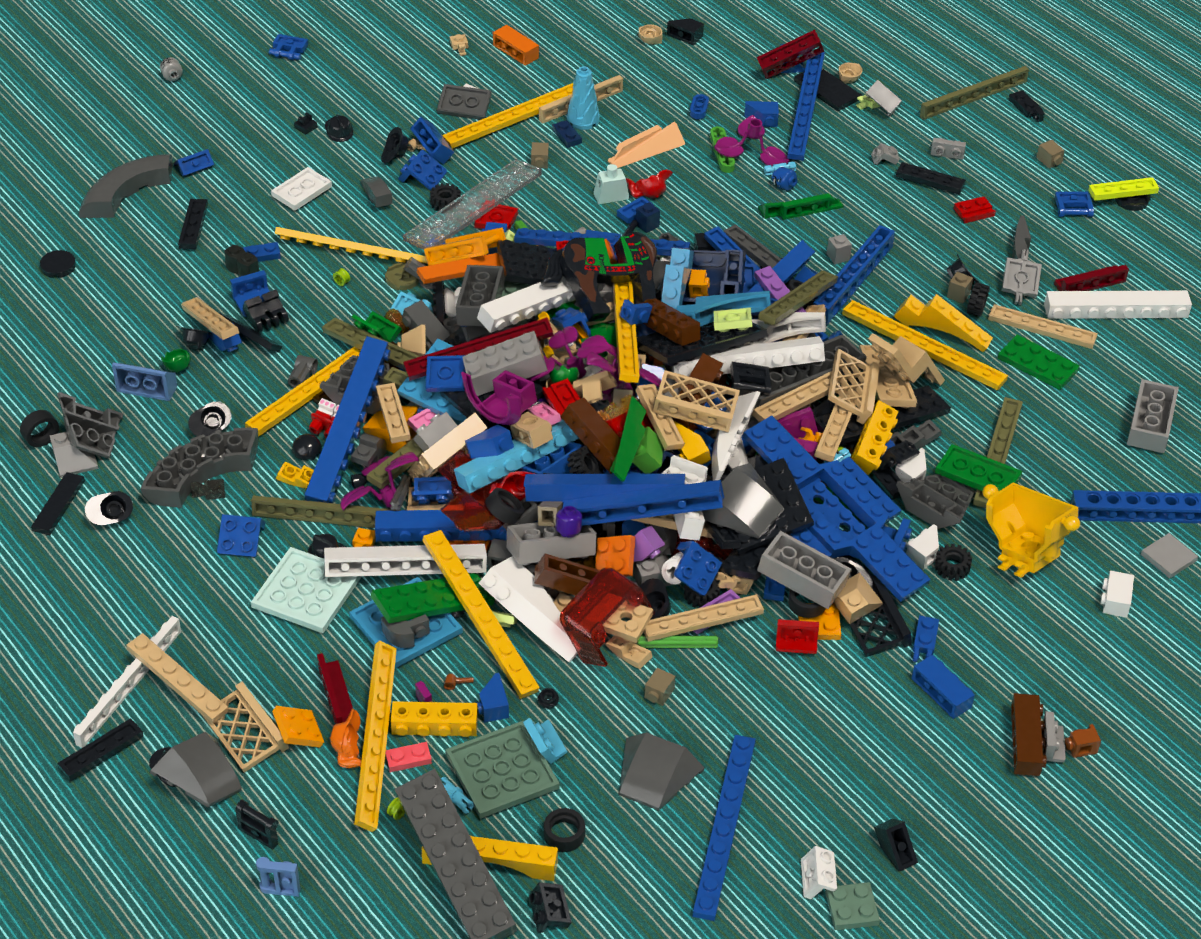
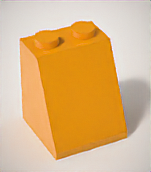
M402 406L410 432V439L412 440L417 433L408 425V419L417 414L418 407ZM382 410L376 412L362 427L365 433L384 439L386 441V450L395 453L411 441L391 443Z

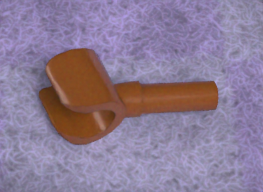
M451 673L446 676L444 688L453 690L456 684L473 683L474 678H457L456 675Z

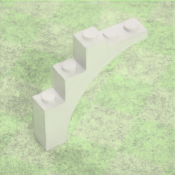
M793 312L775 326L767 325L759 319H752L753 323L767 329V337L761 338L757 342L744 343L743 346L771 343L798 334L826 332L825 312Z

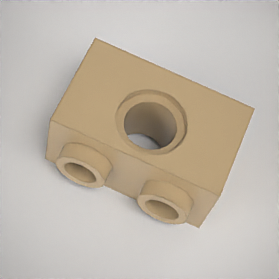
M529 412L522 414L517 423L509 425L513 439L533 449L553 439L551 424Z

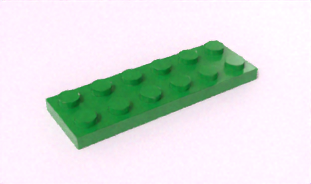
M470 573V577L488 606L493 605L495 598L479 584L481 581L477 573ZM446 578L372 590L370 595L389 624L412 620L425 614L429 617L465 610Z

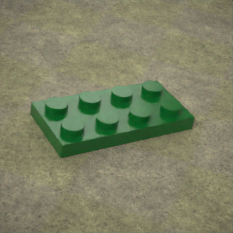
M1018 334L998 353L997 358L1059 390L1072 379L1080 368V365Z
M951 444L935 469L936 474L983 491V488L988 484L995 485L998 491L1011 483L1017 484L1022 476V471L953 444Z

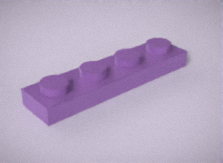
M770 266L754 272L755 279L763 289L770 291V298L779 300L790 292ZM801 307V308H799L798 310H796L795 312H806V311H805V309H804L803 307Z

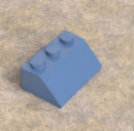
M123 363L112 364L117 392L170 401L177 388L176 375L173 372Z

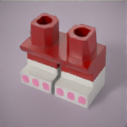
M322 398L318 403L319 408L317 411L311 414L312 422L309 425L311 433L316 435L323 429L325 430L324 436L327 438L339 405Z

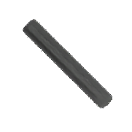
M404 474L401 477L390 502L391 510L396 509L399 511L412 483L410 475Z

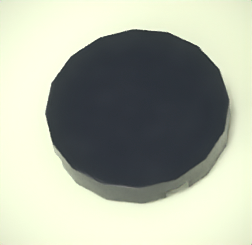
M1150 195L1115 198V201L1124 209L1139 211L1148 206Z
M64 250L51 251L40 260L41 271L48 277L58 276L59 278L67 276L74 271L76 265L74 255Z

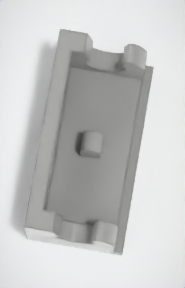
M878 80L865 93L867 97H871L886 110L889 116L900 107L902 102L901 99Z

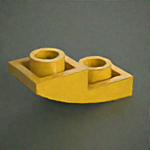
M284 462L276 479L289 485L307 488L314 470L305 465L300 469Z

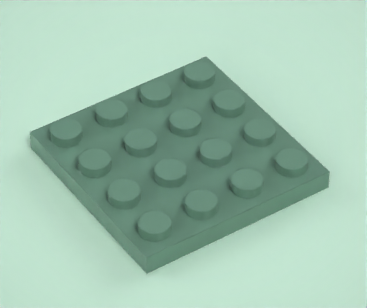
M524 720L445 749L446 756L467 796L474 803V809L480 819L560 789V783L546 759L539 752L523 724Z

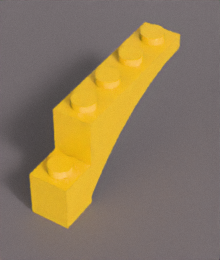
M937 294L926 305L910 295L899 306L893 316L907 327L909 325L928 327L952 334L970 343L982 352L988 348L993 339L987 332Z

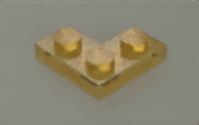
M631 394L620 398L621 402L617 404L610 402L609 406L599 411L601 417L608 420L625 413L624 411L629 409Z

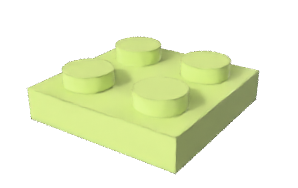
M751 307L714 311L715 331L727 332L730 329L736 328L738 330H746L752 327Z

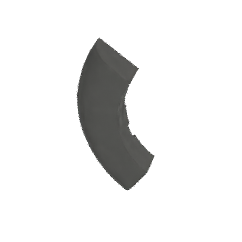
M161 154L139 158L124 163L104 174L85 195L80 206L79 218H114L124 197L128 198L138 192L139 188L146 185L152 187L170 184L173 169L172 155Z
M233 428L234 431L228 432L218 430L208 436L203 434L190 439V443L184 446L178 445L168 452L169 455L157 462V466L152 472L149 471L141 486L143 496L155 505L182 508L188 495L206 480L229 472L252 471L258 448V428Z

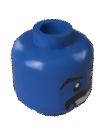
M779 167L773 172L772 181L775 187L789 191L796 186L797 175L792 169Z

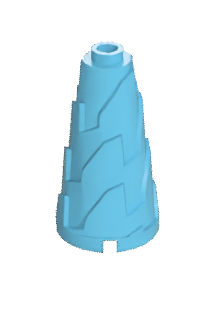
M582 66L576 71L567 121L572 123V127L575 129L588 130L593 128V124L598 125L600 115L592 72L588 67Z

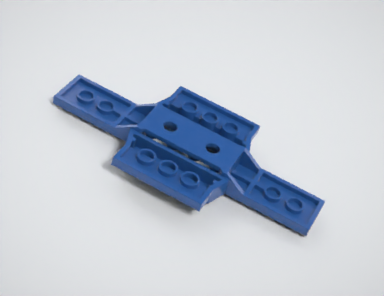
M772 415L744 431L742 437L767 463L781 458L785 459L812 516L813 526L789 536L830 558L850 555L860 559L900 602L929 584L931 579L882 529L887 522L900 515L902 510L850 457L845 458L841 462L835 460L819 464ZM825 484L844 502V504L850 510L846 509L839 502V499L836 496L832 495V493L826 488ZM813 498H821L823 504H816ZM852 512L868 527L867 530L865 529V526L862 523H859V521L852 515ZM842 524L846 525L850 531H842L839 526Z

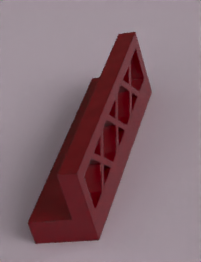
M813 30L756 58L765 78L768 79L823 53L824 49L816 31Z
M1114 265L1056 279L1054 285L1059 291H1091L1126 282L1129 268L1126 265Z
M323 653L317 654L318 670L334 723L345 722L353 706L339 661L326 663Z

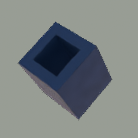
M650 202L636 208L637 226L645 233L659 227L660 210Z

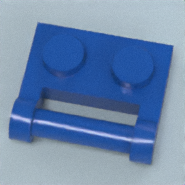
M1055 192L1058 217H1064L1065 215H1087V217H1093L1094 208L1089 192Z

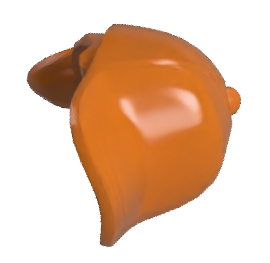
M355 709L351 710L345 722L335 724L331 732V745L338 753V764L343 768L361 767L362 760L357 758L359 755L357 746L359 735L357 732L360 727V715Z

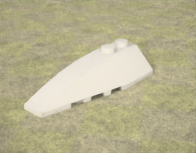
M755 391L738 396L729 432L718 430L712 452L713 481L721 479L751 418L761 392Z
M513 556L491 567L479 584L535 635L565 660L571 662L583 646L571 627L564 620V616L557 609L544 586L534 583L535 575L525 566L518 564Z

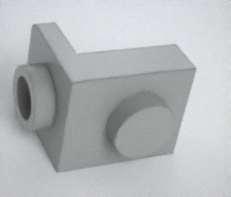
M880 143L871 154L876 165L882 159L895 165L900 160L897 149Z

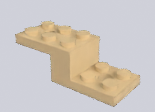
M874 333L868 338L872 344L871 348L879 354L878 358L885 363L884 367L891 373L896 372L903 381L909 380L914 383L921 374L930 383L935 382L940 386L945 381L927 352L902 336L893 345Z
M598 589L590 602L559 592L553 602L564 616V620L571 627L576 637L599 645L606 632L637 643L653 615L652 608ZM572 613L574 616L567 617L565 614ZM624 617H627V618H630L631 620L625 622V621H623V620H621V619L624 618Z

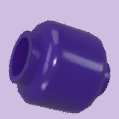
M566 506L556 514L555 527L561 536L571 538L580 533L582 529V513L573 506Z

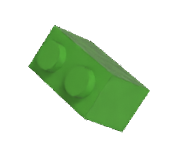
M646 427L632 463L645 474H650L662 466L663 445L658 435L650 427Z

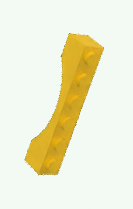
M470 836L483 862L515 869L533 879L555 880L558 864L557 847ZM422 846V864L432 865Z

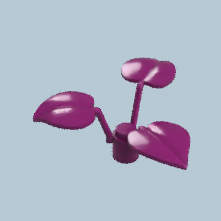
M754 115L743 120L738 126V133L743 137L739 143L735 138L723 137L714 146L715 150L724 156L737 157L743 153L744 149L741 145L747 137L759 138L761 151L763 152L760 154V159L764 164L773 166V164H787L789 162L787 156L780 149L773 146L764 148L762 136L765 134V129L762 126V121L755 118Z
M567 326L556 332L549 339V346L552 349H559L565 346L570 357L566 362V368L577 367L580 374L579 379H581L587 373L583 359L587 358L589 352L600 354L611 350L612 347L603 336L595 335L584 340L581 348H578V358L573 357L568 344L577 339L578 331L573 326ZM544 356L548 371L526 379L533 382L550 373L554 369L555 364L559 367L563 364L553 357L547 358Z
M610 344L612 349L607 351L614 355L612 365L597 353L589 352L587 355V365L598 366L609 371L616 379V388L618 389L624 381L620 380L618 382V377L613 374L616 372L615 365L618 360L617 347ZM643 368L639 370L641 377L660 387L661 379ZM614 387L602 391V393L610 395Z
M407 452L392 460L385 468V471H388L391 486L388 484L383 489L379 488V493L370 486H360L344 495L341 500L342 510L344 511L350 503L366 495L369 491L377 496L378 500L382 499L386 507H391L390 502L396 491L391 470L410 462L419 461V458L413 452ZM389 456L370 464L369 467L362 470V475L366 476L389 458Z

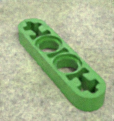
M713 127L710 130V139L719 168L722 172L731 173L735 170L734 157L721 155L714 148L719 139L727 137L726 132L722 127Z

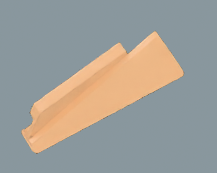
M675 122L664 129L656 125L619 143L616 147L618 152L614 157L608 159V163L620 168L683 146L685 141Z

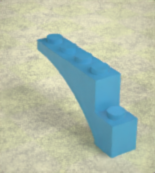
M672 248L670 265L666 264L661 302L676 310L677 306L682 305L686 284L692 270L694 251L688 249Z
M770 291L696 297L695 304L677 306V310L700 322V326L714 322V311L751 307V313L761 312L771 305Z

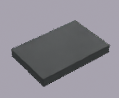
M444 84L437 113L482 120L486 118L492 91Z

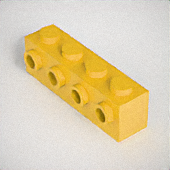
M880 400L874 405L872 415L866 420L851 457L867 475L879 468L882 462L880 456L884 455L887 449L885 444L889 442L893 434L890 431L898 422V419H896L898 411Z
M392 702V735L477 736V703Z

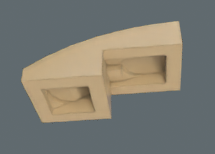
M615 635L606 643V646L613 653L638 669H641L653 657L650 650Z

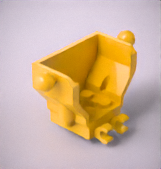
M1011 483L1000 491L993 484H988L983 488V496L988 499L986 519L998 538L999 548L1002 550V554L998 557V560L1002 561V563L998 566V569L1006 571L1014 565L1018 568L1014 572L1015 576L1022 578L1028 572L1035 573L1061 555L1064 538L1080 527L1077 506L1016 483Z

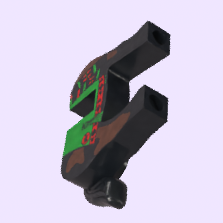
M631 232L620 237L615 243L614 248L619 264H611L604 238H574L564 248L557 250L551 255L541 285L544 287H555L560 284L563 276L569 283L573 295L582 307L588 322L604 321L611 311L610 307L601 298L597 283L617 284L632 281L636 304L642 303L647 299L656 298L653 269L657 248L646 235L640 232Z

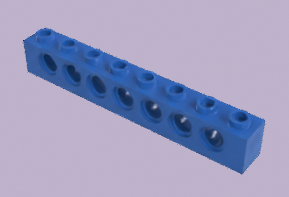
M879 225L836 275L838 276L837 283L822 292L813 302V305H825L826 325H828L891 250L894 242V230Z
M1073 490L1070 501L1071 505L1078 507V518L1081 521L1201 523V493Z

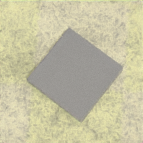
M1170 533L1141 552V555L1168 578H1172L1198 559L1195 553Z

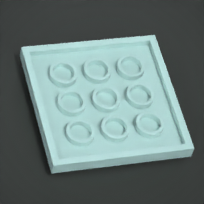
M290 547L251 601V607L324 633L361 579V576L325 577L323 558Z

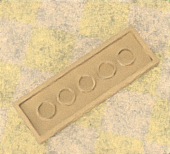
M860 345L859 350L867 356L865 363L871 365L875 362L880 365L875 396L877 402L880 400L890 407H916L917 399L909 380L903 381L896 372H889L884 367L885 363L878 358L879 354L871 348L872 345Z

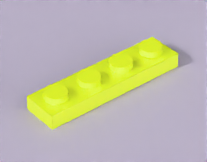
M1152 177L1089 185L1088 190L1093 200L1096 201L1158 193L1159 187Z

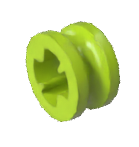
M343 268L333 273L334 281L339 286H344L350 281L349 273Z
M398 797L387 808V814L393 815V818L396 820L401 819L405 814Z

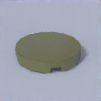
M405 263L393 264L388 267L385 273L387 285L396 290L412 289L418 285L420 280L403 269Z

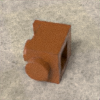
M1093 724L1089 725L1088 729H1077L1070 733V737L1065 738L1066 748L1071 751L1073 758L1097 754L1101 739Z

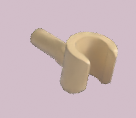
M416 139L409 141L408 151L413 152L416 148L426 151Z

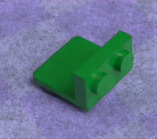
M373 311L366 321L355 314L351 316L354 320L353 324L357 328L388 342L394 341L402 330L399 325Z

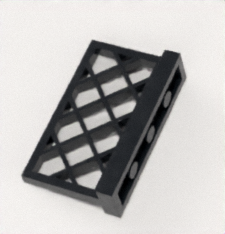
M875 575L871 576V588L883 602V605L880 606L878 612L871 611L867 614L875 617L872 623L863 621V616L849 624L866 657L902 644L904 648L912 645L909 628L886 586ZM879 618L888 621L886 627L876 624ZM860 625L869 627L867 634L858 631ZM873 629L883 632L880 638L871 636ZM887 633L895 635L897 638L892 641L884 640ZM867 641L876 642V647L867 649Z

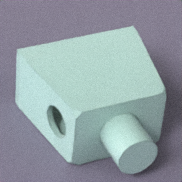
M614 164L608 165L607 171L599 172L597 175L594 196L598 204L629 199L626 178L622 169H617V166Z

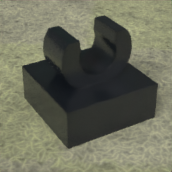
M307 112L304 117L299 116L298 120L294 122V128L305 135L318 128L317 122Z

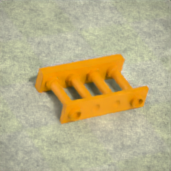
M503 227L445 239L446 244L424 249L428 266L486 255L489 253V248L496 247L498 240H506Z

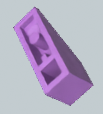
M652 525L642 529L635 535L634 562L643 561L649 557L654 559L661 554L660 549L665 546V543Z

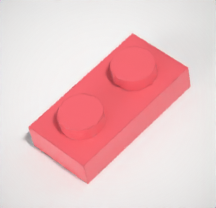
M427 742L386 750L385 753L389 772L432 764Z

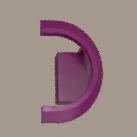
M506 370L492 380L495 393L481 402L473 388L471 375L461 372L464 388L470 402L482 416L491 422L513 425L520 420L525 410L537 402L534 382Z

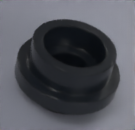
M545 688L538 695V703L544 708H553L559 702V696L554 689Z

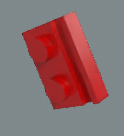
M985 196L954 203L953 208L959 217L964 220V224L994 217L996 213Z
M568 378L551 384L548 388H542V393L548 403L560 414V417L569 404L580 399Z

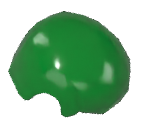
M176 349L166 352L165 358L161 357V360L168 371L178 373L188 367L191 356L186 350Z
M561 365L559 370H556L554 367L549 373L553 383L568 378L571 385L579 379L580 375L577 367L567 369L564 365Z

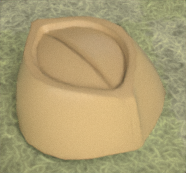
M644 25L639 27L638 35L643 42L647 44L662 43V29L659 26Z
M844 63L839 67L840 80L845 84L856 82L862 74V67L857 63Z

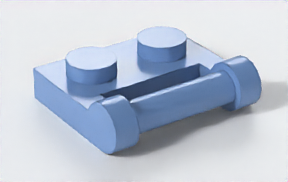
M267 857L257 859L256 867L260 871L261 881L259 886L262 893L299 897L300 882L297 864L288 861L273 862L269 861ZM269 873H273L275 883L270 880Z

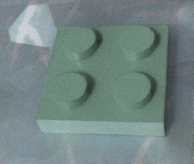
M870 882L837 886L834 892L825 890L834 930L879 925L880 918Z

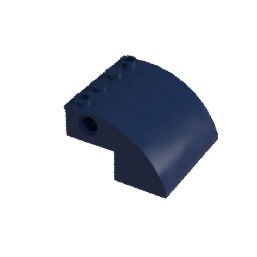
M692 250L694 251L692 269L706 270L707 277L710 278L708 296L743 293L746 252L744 250ZM691 271L686 284L682 305H693L696 303V298H690L689 292Z

